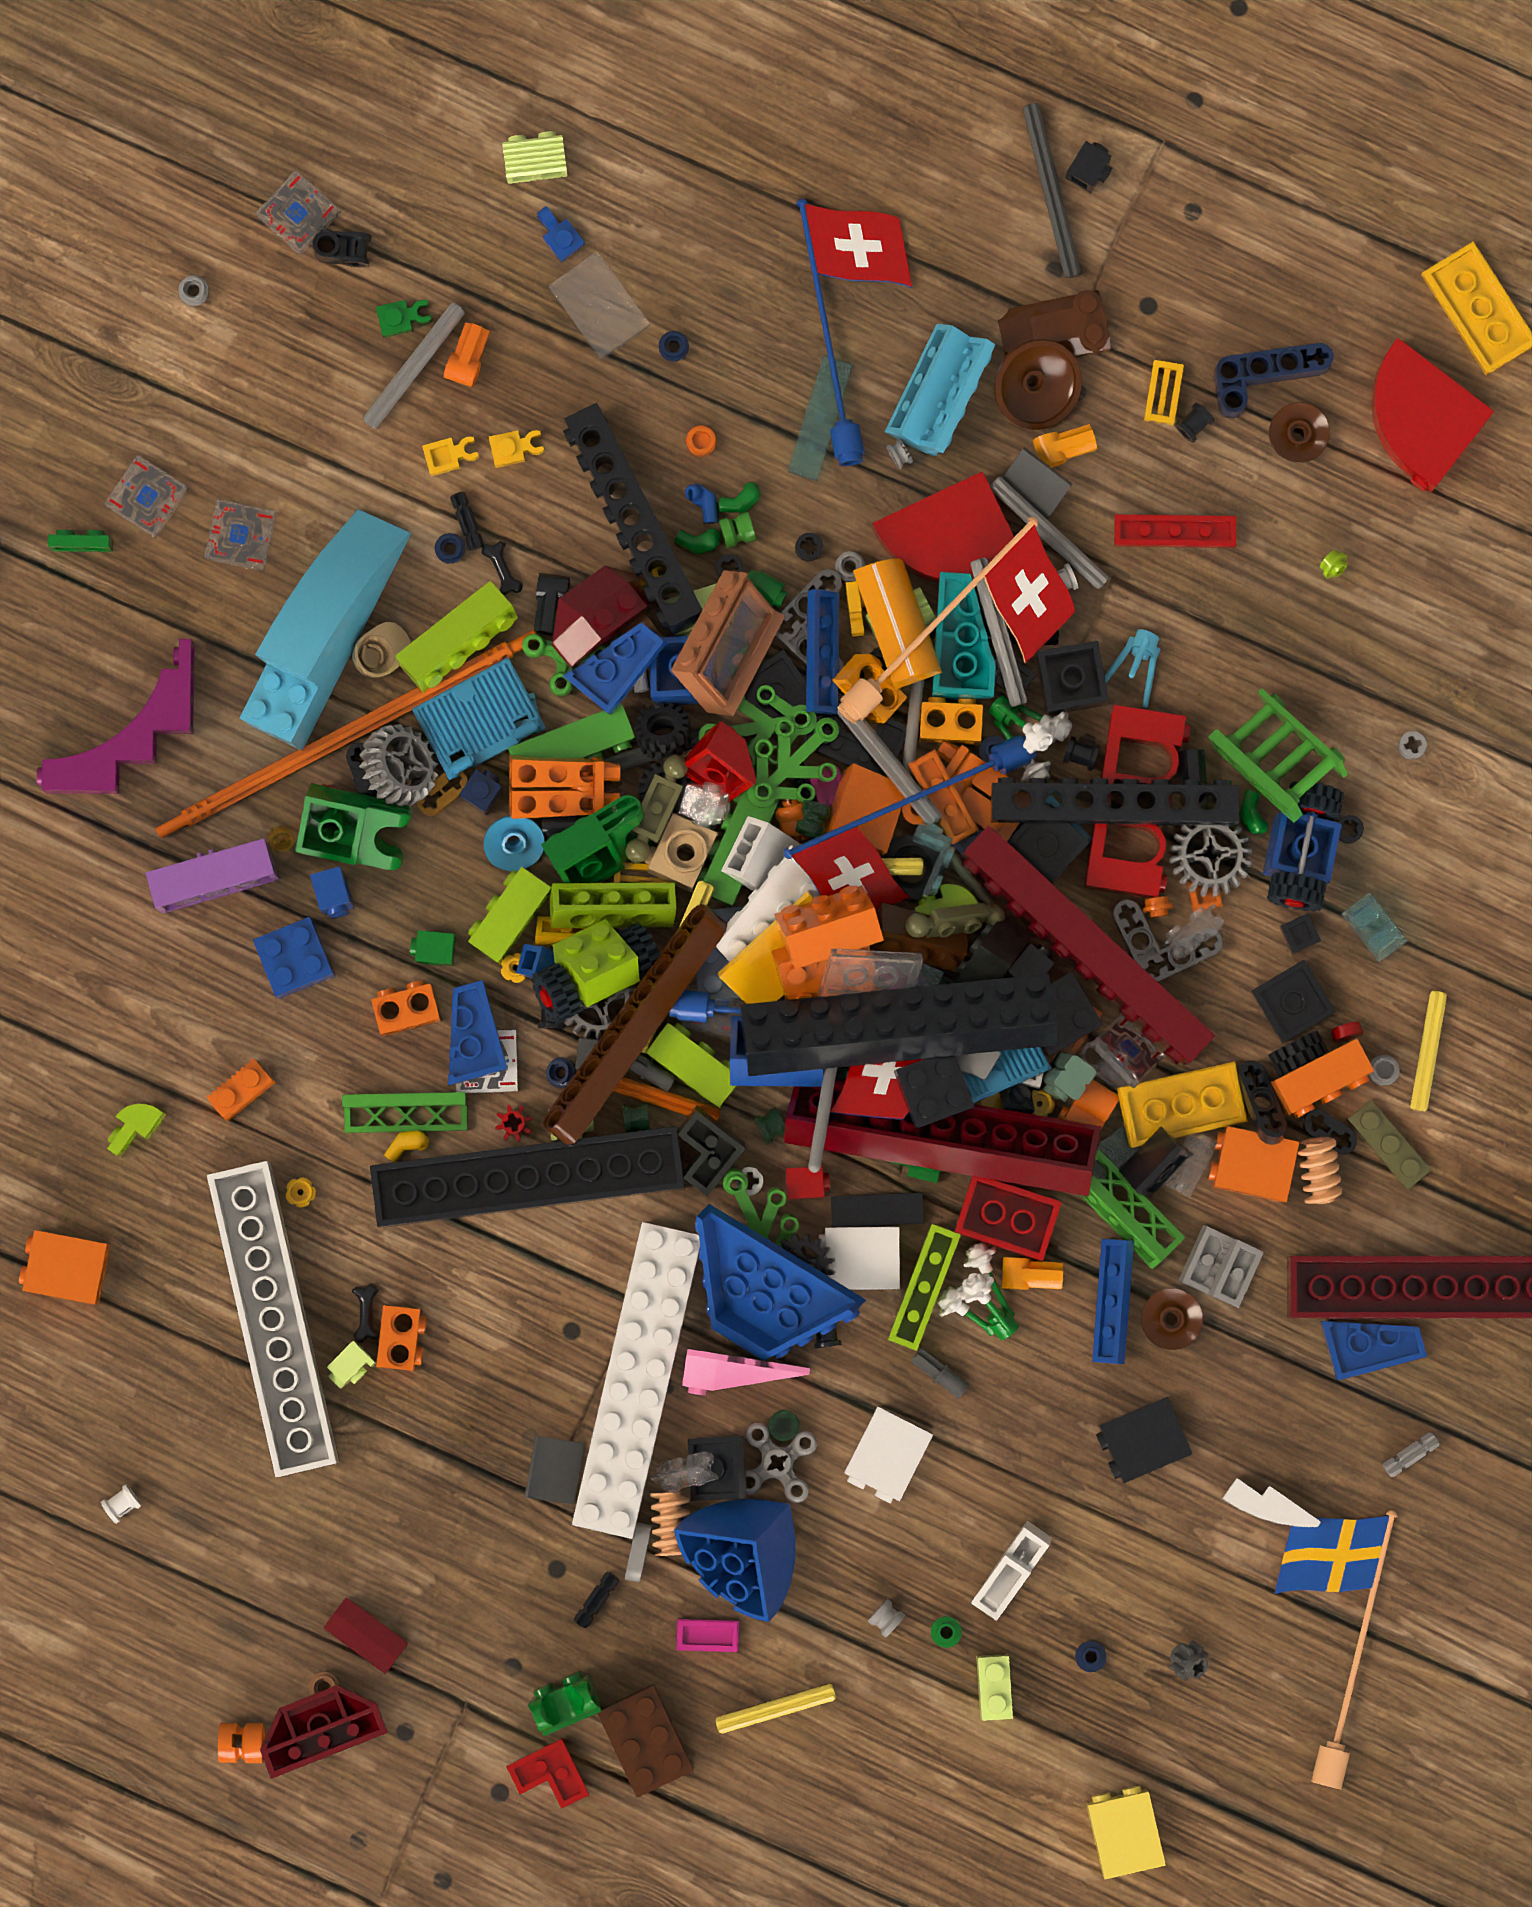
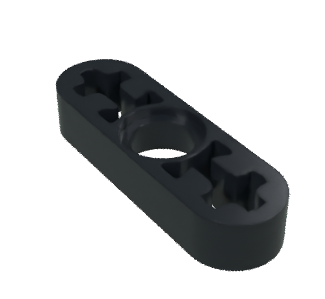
M1247 1061L1241 1065L1238 1072L1243 1099L1260 1140L1270 1145L1278 1144L1285 1136L1287 1122L1265 1067L1259 1062ZM1247 1072H1251L1252 1076H1257L1255 1089H1253L1254 1082L1252 1078L1246 1077ZM1256 1097H1264L1270 1102V1106L1268 1108H1259L1255 1105L1254 1099ZM1271 1116L1270 1124L1272 1128H1278L1277 1133H1273L1271 1129L1266 1130L1268 1126L1267 1117Z

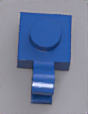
M547 206L537 213V218L548 230V233L543 236V240L560 262H563L585 245V242L567 218L559 224Z

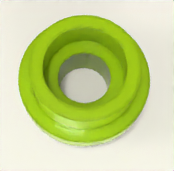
M1337 550L1331 551L1320 564V569L1324 571L1323 575L1327 579L1332 576L1335 578L1339 577L1347 568V555L1344 552L1339 553Z

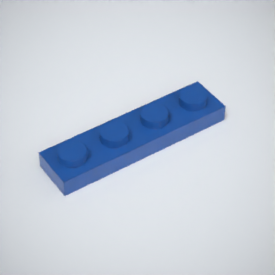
M813 589L808 591L806 712L828 715L837 714L838 686L832 679L838 674L839 593Z
M1102 1239L1092 1362L1125 1365L1134 1241Z

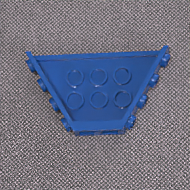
M708 1204L696 1216L695 1229L699 1233V1258L703 1262V1287L707 1292L708 1303L706 1311L710 1317L711 1329L764 1361L774 1355L777 1359L781 1358L792 1350L791 1346L798 1344L801 1347L810 1342L815 1337L814 1334L820 1332L824 1335L837 1326V1322L843 1320L844 1323H847L860 1314L858 1309L866 1299L713 1205Z

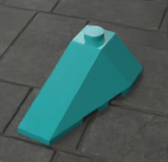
M940 572L937 616L972 581L971 574ZM975 588L936 626L935 653L942 673L933 676L932 697L956 701L958 699L994 697L996 665L989 646Z

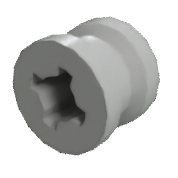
M887 1598L867 1621L871 1625H877L881 1629V1634L886 1638L906 1615L902 1611H896L893 1608L892 1602Z

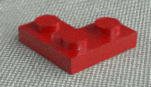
M563 1738L506 1766L519 1795L548 1781L561 1809L589 1795Z

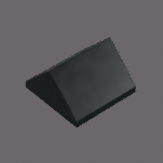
M1161 1126L1119 1172L1139 1195L1151 1198L1193 1153Z

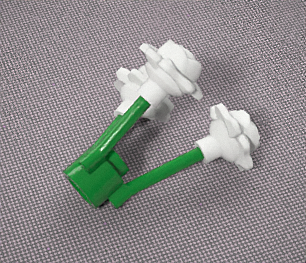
M1005 695L997 698L989 709V714L995 718L993 724L1001 730L1007 740L1013 738V735L1006 725L1011 727L1017 723L1023 728V733L1026 734L1023 747L1030 754L1035 751L1047 750L1048 746L1054 743L1056 739L1063 742L1072 728V723L1068 720L1069 713L1066 711H1062L1053 718L1046 714L1043 716L1024 705L1011 706L1008 697ZM1021 712L1036 719L1040 723H1035L1034 725L1032 723H1026L1023 719L1020 718ZM1032 759L1030 764L1023 766L1025 771L1020 783H1028L1029 778H1046L1048 780L1050 778L1048 771L1051 762L1035 763Z
M981 1242L969 1247L965 1252L967 1258L963 1264L964 1267L979 1268L981 1274L972 1273L967 1279H964L963 1285L954 1289L948 1286L946 1290L942 1291L937 1300V1304L941 1307L939 1315L942 1317L956 1311L961 1316L966 1315L981 1326L989 1336L996 1334L1000 1340H1005L1016 1332L1019 1324L1013 1318L1015 1313L1009 1307L991 1272L993 1268L990 1260L993 1257L992 1254L996 1252L995 1246L989 1248L985 1243ZM991 1287L1002 1308H996L991 1301V1295L989 1294ZM979 1300L981 1304H985L991 1311L987 1317L989 1323L969 1310L970 1306L966 1303Z

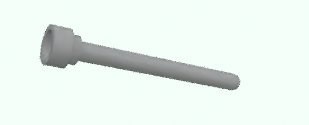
M924 680L911 684L902 766L912 778L913 774L907 764L916 758Z
M837 1068L824 1069L808 1165L809 1170L813 1173L818 1172L821 1168Z

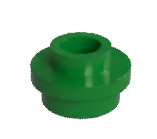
M940 1617L931 1627L933 1641L943 1648H950L956 1645L962 1635L960 1624L952 1617ZM945 1626L952 1629V1635L949 1638H943L940 1634L941 1629Z

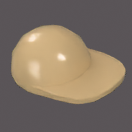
M384 622L361 636L353 647L352 660L356 669L362 675L379 678L390 674L400 667L395 655L407 647L411 641L401 626L394 622Z

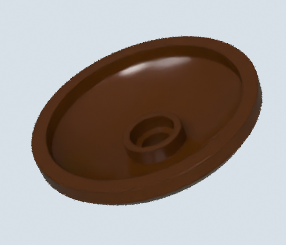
M1035 339L1016 346L1004 357L995 375L994 396L998 408L1009 421L1025 429L1040 430L1056 425L1070 414L1079 399L1082 387V375L1079 364L1068 349L1051 340ZM1034 375V381L1031 384H1027V379Z

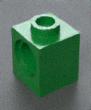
M417 930V938H411L410 956H415L417 964L453 967L456 935L453 933Z

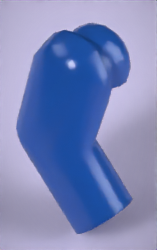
M701 484L689 485L685 489V496L688 500L702 508L703 524L718 523L715 494Z

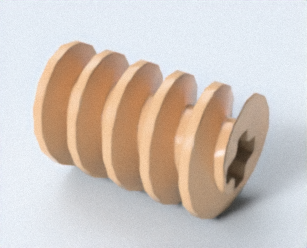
M1316 1137L1302 1140L1300 1143L1306 1145V1148L1298 1151V1155L1306 1156L1308 1160L1301 1162L1299 1165L1302 1168H1308L1309 1172L1301 1175V1179L1311 1181V1184L1303 1187V1191L1312 1192V1196L1305 1198L1304 1202L1307 1204H1327L1339 1200L1343 1190L1342 1187L1337 1185L1341 1182V1176L1336 1174L1339 1170V1164L1334 1162L1338 1157V1153L1332 1150L1336 1146V1140L1331 1137Z
M681 1492L650 1493L652 1498L659 1500V1503L651 1505V1510L660 1512V1515L651 1518L652 1522L660 1524L659 1528L652 1530V1534L661 1537V1540L652 1543L653 1547L661 1549L660 1553L653 1556L682 1555L674 1529L683 1521L681 1520L682 1517L690 1514V1510L681 1507V1505L689 1502V1497L681 1495Z

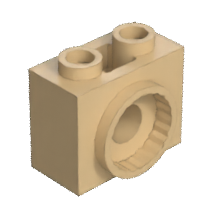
M673 813L661 836L658 847L652 846L650 854L645 860V863L649 864L648 873L664 881L675 883L676 886L692 893L718 833ZM683 847L690 848L694 853V857L689 861H682L677 856L678 850Z

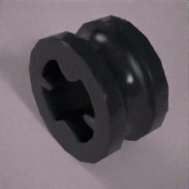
M805 533L797 539L795 553L801 560L806 562L814 561L822 553L823 542L816 534ZM807 539L812 540V545L817 546V552L813 550L812 555H807L806 550L800 546L801 543L805 544Z
M733 554L722 556L716 564L718 578H720L724 568H721L724 563L729 565L731 562H735L737 564L735 569H739L738 572H743L741 559Z
M1346 815L1337 823L1343 824L1347 821L1349 825L1353 822L1356 825L1354 829L1356 836L1351 837V834L1346 837L1343 835L1342 832L1345 828L1341 825L1339 840L1350 844L1360 839L1364 826L1358 817Z

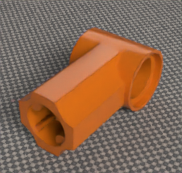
M465 322L456 350L451 353L446 364L443 378L472 388L474 387L481 368L480 360L490 335L489 330L482 326Z

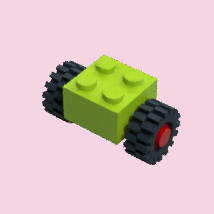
M604 919L553 944L555 963L532 974L533 978H531L534 984L532 985L533 990L537 993L535 996L540 1000L541 1008L545 1009L546 1016H550V1020L558 1024L580 1013L581 1001L586 1007H589L635 983H640L660 955V952L656 949V943L652 941L653 937L650 933L647 934V929L642 927V924L636 923L617 933L611 924Z

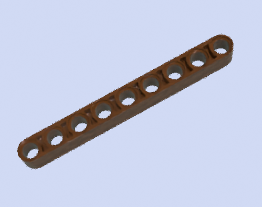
M700 904L691 910L546 1114L543 1127L566 1145L575 1143L582 1136L725 934L727 923L706 905Z

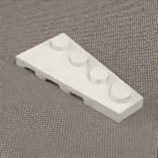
M784 857L778 866L774 865L767 874L768 878L758 890L755 889L748 897L749 902L741 911H737L727 923L726 932L716 947L729 962L776 920L775 913L781 912L783 908L794 904L807 891L814 897L820 896L809 876L793 858L787 859Z

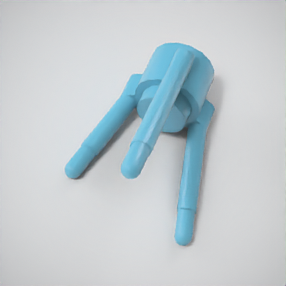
M1138 629L1135 637H1129L1126 646L1104 677L1105 683H1107L1131 649V654L1135 656L1129 672L1130 678L1135 676L1141 660H1148L1150 656L1142 707L1147 709L1156 661L1161 650L1157 647L1160 638L1152 632Z

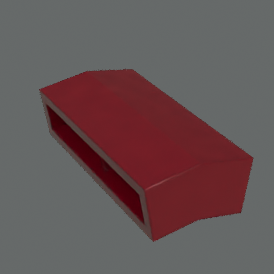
M347 1597L324 1626L325 1630L384 1674L390 1670L408 1645L406 1641Z

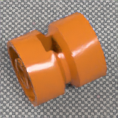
M221 1722L218 1732L219 1763H237L239 1759H243L245 1763H264L260 1748L266 1738L265 1723H246L244 1727H240L239 1723ZM236 1738H242V1748H236Z

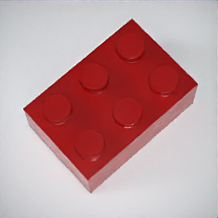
M971 1176L954 1232L1037 1261H1043L1062 1202L993 1179Z

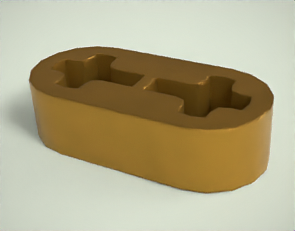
M463 771L458 773L462 777V780L459 782L461 788L458 790L452 787L446 793L443 791L449 785L445 772L433 781L435 786L429 791L428 795L434 797L441 792L442 796L436 800L437 808L433 810L431 807H427L425 809L423 805H425L426 801L422 799L417 802L419 810L424 815L436 816L455 802L468 782Z

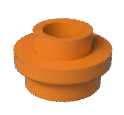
M1168 896L1144 900L1145 908H1143V913H1150V918L1168 916V910L1173 909V903L1169 902Z

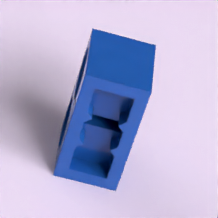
M340 866L310 875L319 909L325 916L329 915L331 919L340 918L349 914L348 909L355 908L345 872Z

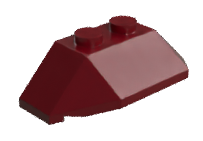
M605 565L558 599L551 645L570 668L619 634L620 631L640 615L648 613L657 606L655 601L651 603L648 601L642 586L646 585L643 576L639 575L636 577L634 573Z
M336 1685L280 1707L260 1748V1752L270 1778L273 1779L387 1734L388 1731L377 1703Z

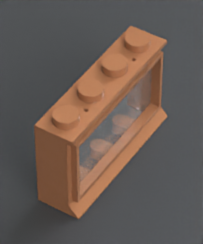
M723 570L671 669L673 674L707 713L734 716L785 618V615L773 609L747 577L748 573Z

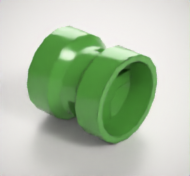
M748 511L740 513L734 519L727 517L719 520L727 549L736 547L739 542L750 543L756 541Z

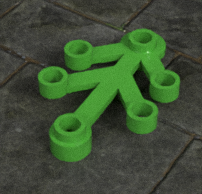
M768 685L761 686L757 690L758 701L764 705L770 704L785 717L772 719L743 697L737 710L755 722L731 726L741 737L756 735L748 747L749 755L752 758V766L755 765L756 758L753 752L755 743L761 739L769 740L779 720L787 718L794 723L795 729L790 735V746L798 735H807L812 732L817 722L815 713L806 712V705L791 706L778 697L774 689ZM763 690H769L772 693V697L769 700L761 699L760 693ZM800 714L807 717V722L804 725H798L795 721L796 717ZM781 723L780 730L787 729L785 734L788 733L790 730L788 724ZM716 724L704 725L699 731V740ZM765 744L758 745L759 752L762 750ZM774 745L773 750H777L778 745ZM768 756L769 762L777 765V761Z
M783 718L779 720L775 725V733L778 735L777 770L770 777L768 775V756L773 751L772 743L769 740L761 739L753 747V752L756 756V782L747 789V798L750 803L758 808H766L772 805L776 799L798 800L801 803H808L813 800L815 789L810 784H802L798 788L777 786L785 778L819 779L822 782H830L836 777L837 769L831 763H824L821 766L799 765L822 743L827 744L837 738L839 734L837 722L831 718L820 719L815 725L813 735L790 756V735L794 732L795 726L790 719ZM781 723L788 724L790 728L788 733L785 734L780 731ZM827 724L831 726V735H826L823 733V725ZM759 744H765L768 747L767 754H761L758 751ZM827 767L832 771L830 778L823 776V768ZM759 787L767 789V797H760L758 795ZM802 788L810 791L808 799L801 796L800 791Z
M738 1168L729 1169L722 1178L723 1186L727 1193L735 1195L749 1224L744 1225L770 1240L768 1235L777 1211L786 1202L784 1190L780 1187H773L768 1191V1201L760 1220L746 1191L748 1186L746 1174ZM732 1180H740L741 1185L738 1188H732L730 1186ZM775 1193H780L782 1198L774 1202L771 1200V1196ZM785 1214L780 1219L781 1230L775 1244L783 1248L781 1240L787 1239L789 1241L791 1235L799 1228L798 1219L793 1214ZM787 1220L795 1222L792 1228L784 1227V1223Z

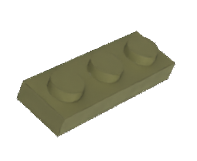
M1372 1100L1368 1101L1347 1119L1406 1190H1409L1431 1171L1428 1165Z

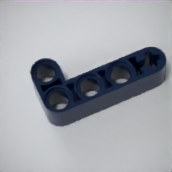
M1315 343L1223 357L1219 360L1214 370V384L1219 411L1227 418L1240 416L1248 403L1246 386L1323 375L1328 371L1333 362L1334 354L1332 349L1324 343ZM1315 354H1319L1321 359L1325 358L1322 365H1318L1316 360L1310 361ZM1285 357L1293 359L1296 363V368L1293 370L1284 369L1281 365V359ZM1303 361H1307L1305 367L1303 368ZM1253 362L1263 363L1266 367V372L1264 374L1254 373L1251 369V364ZM1224 366L1233 367L1236 371V376L1232 379L1225 378L1221 374V368ZM1230 395L1236 396L1240 400L1241 406L1230 408L1226 404L1225 398Z

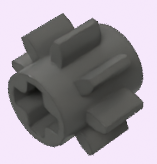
M1193 1640L1189 1646L1181 1643L1171 1653L1170 1660L1172 1664L1170 1668L1184 1681H1187L1189 1676L1194 1679L1200 1678L1208 1668L1206 1658L1209 1654Z

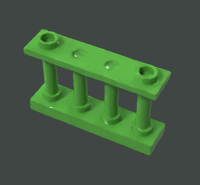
M1261 688L1258 694L1264 706L1232 735L1228 734L1225 737L1216 729L1208 738L1215 751L1295 823L1303 815L1297 805L1300 802L1299 798L1332 768L1343 778L1348 775L1343 764L1345 758L1335 747L1329 749L1285 709L1286 705L1275 693L1270 696ZM1274 714L1283 725L1252 753L1247 752L1244 754L1240 750V744ZM1292 732L1303 741L1272 771L1267 770L1264 772L1259 768V762ZM1312 750L1323 759L1292 789L1287 788L1284 791L1279 786V780Z

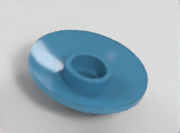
M509 815L496 820L487 829L483 840V847L486 857L494 866L506 871H512L513 869L519 871L521 866L526 869L540 858L544 850L541 844L545 841L543 832L535 821L530 818L511 819ZM511 836H518L515 841L508 840Z

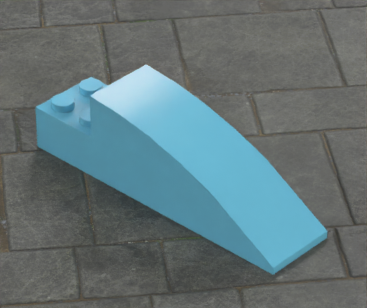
M359 509L352 515L320 552L301 578L255 655L263 660L266 666L240 716L242 721L254 729L303 751L353 651L354 645L358 641L411 536L410 532Z

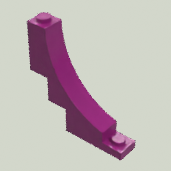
M179 639V647H174L173 662L174 665H178V669H162L157 685L141 712L120 733L89 751L59 759L42 760V767L37 768V785L42 786L43 792L46 794H119L120 764H156L157 734H193L195 643L192 639Z

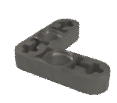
M826 569L819 572L781 612V614L785 615L784 623H788L793 618V615L788 613L791 609L794 610L797 617L804 620L802 624L799 623L798 619L792 624V634L785 632L782 635L779 633L780 626L775 637L806 667L807 656L801 654L799 647L803 641L807 640V614L799 610L798 603L801 599L808 598V591L812 587L818 590L822 587L821 579L823 577L827 580L831 577L835 579L833 582L835 589L827 588L825 591L839 593L842 581L839 574L834 570ZM839 658L838 673H839L840 670L844 667L843 662L841 661L840 658Z
M1127 899L1122 900L1113 909L1112 916L1132 959L1144 970L1149 967L1148 961H1152L1154 964L1164 961L1161 955L1166 953L1167 961L1174 970L1169 972L1168 967L1165 966L1158 971V977L1151 973L1150 975L1157 982L1214 956L1222 948L1223 940L1220 933L1214 929L1207 928L1160 950L1136 902ZM1121 907L1133 908L1135 913L1131 918L1134 925L1140 921L1143 927L1134 928L1126 934L1124 928H1129L1130 925L1126 918H1119V914L1122 912ZM1136 933L1145 934L1149 940L1147 948L1143 950L1135 949L1131 943L1132 936ZM1207 934L1209 938L1215 937L1217 942L1213 944L1214 950L1210 951L1208 947L1200 949L1197 952L1201 957L1196 959L1195 951L1188 942L1194 940V946L1204 941L1203 935ZM1178 947L1187 949L1190 955L1188 962L1177 964L1172 957L1174 949Z

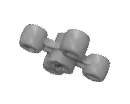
M760 1422L751 1424L746 1430V1439L750 1445L760 1450L762 1461L756 1469L746 1470V1477L751 1476L755 1479L754 1487H746L747 1495L757 1493L765 1480L776 1478L783 1483L785 1495L789 1501L793 1503L803 1502L808 1497L809 1487L804 1480L794 1475L793 1463L798 1457L810 1455L816 1450L817 1439L815 1435L809 1431H801L796 1434L789 1446L778 1447L772 1443L770 1431L765 1424ZM755 1429H761L764 1433V1437L759 1441L752 1438V1432ZM807 1437L811 1440V1446L808 1449L800 1447L799 1441L801 1438ZM775 1454L777 1457L782 1455L788 1456L783 1462L784 1469L782 1471H779L777 1468L767 1470L772 1463L770 1458L772 1455ZM794 1485H800L803 1489L802 1494L798 1497L791 1494V1488Z

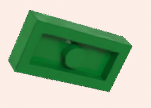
M56 530V534H48V548L52 552H113V540L109 535H105V531L88 530L86 535H74L75 531Z

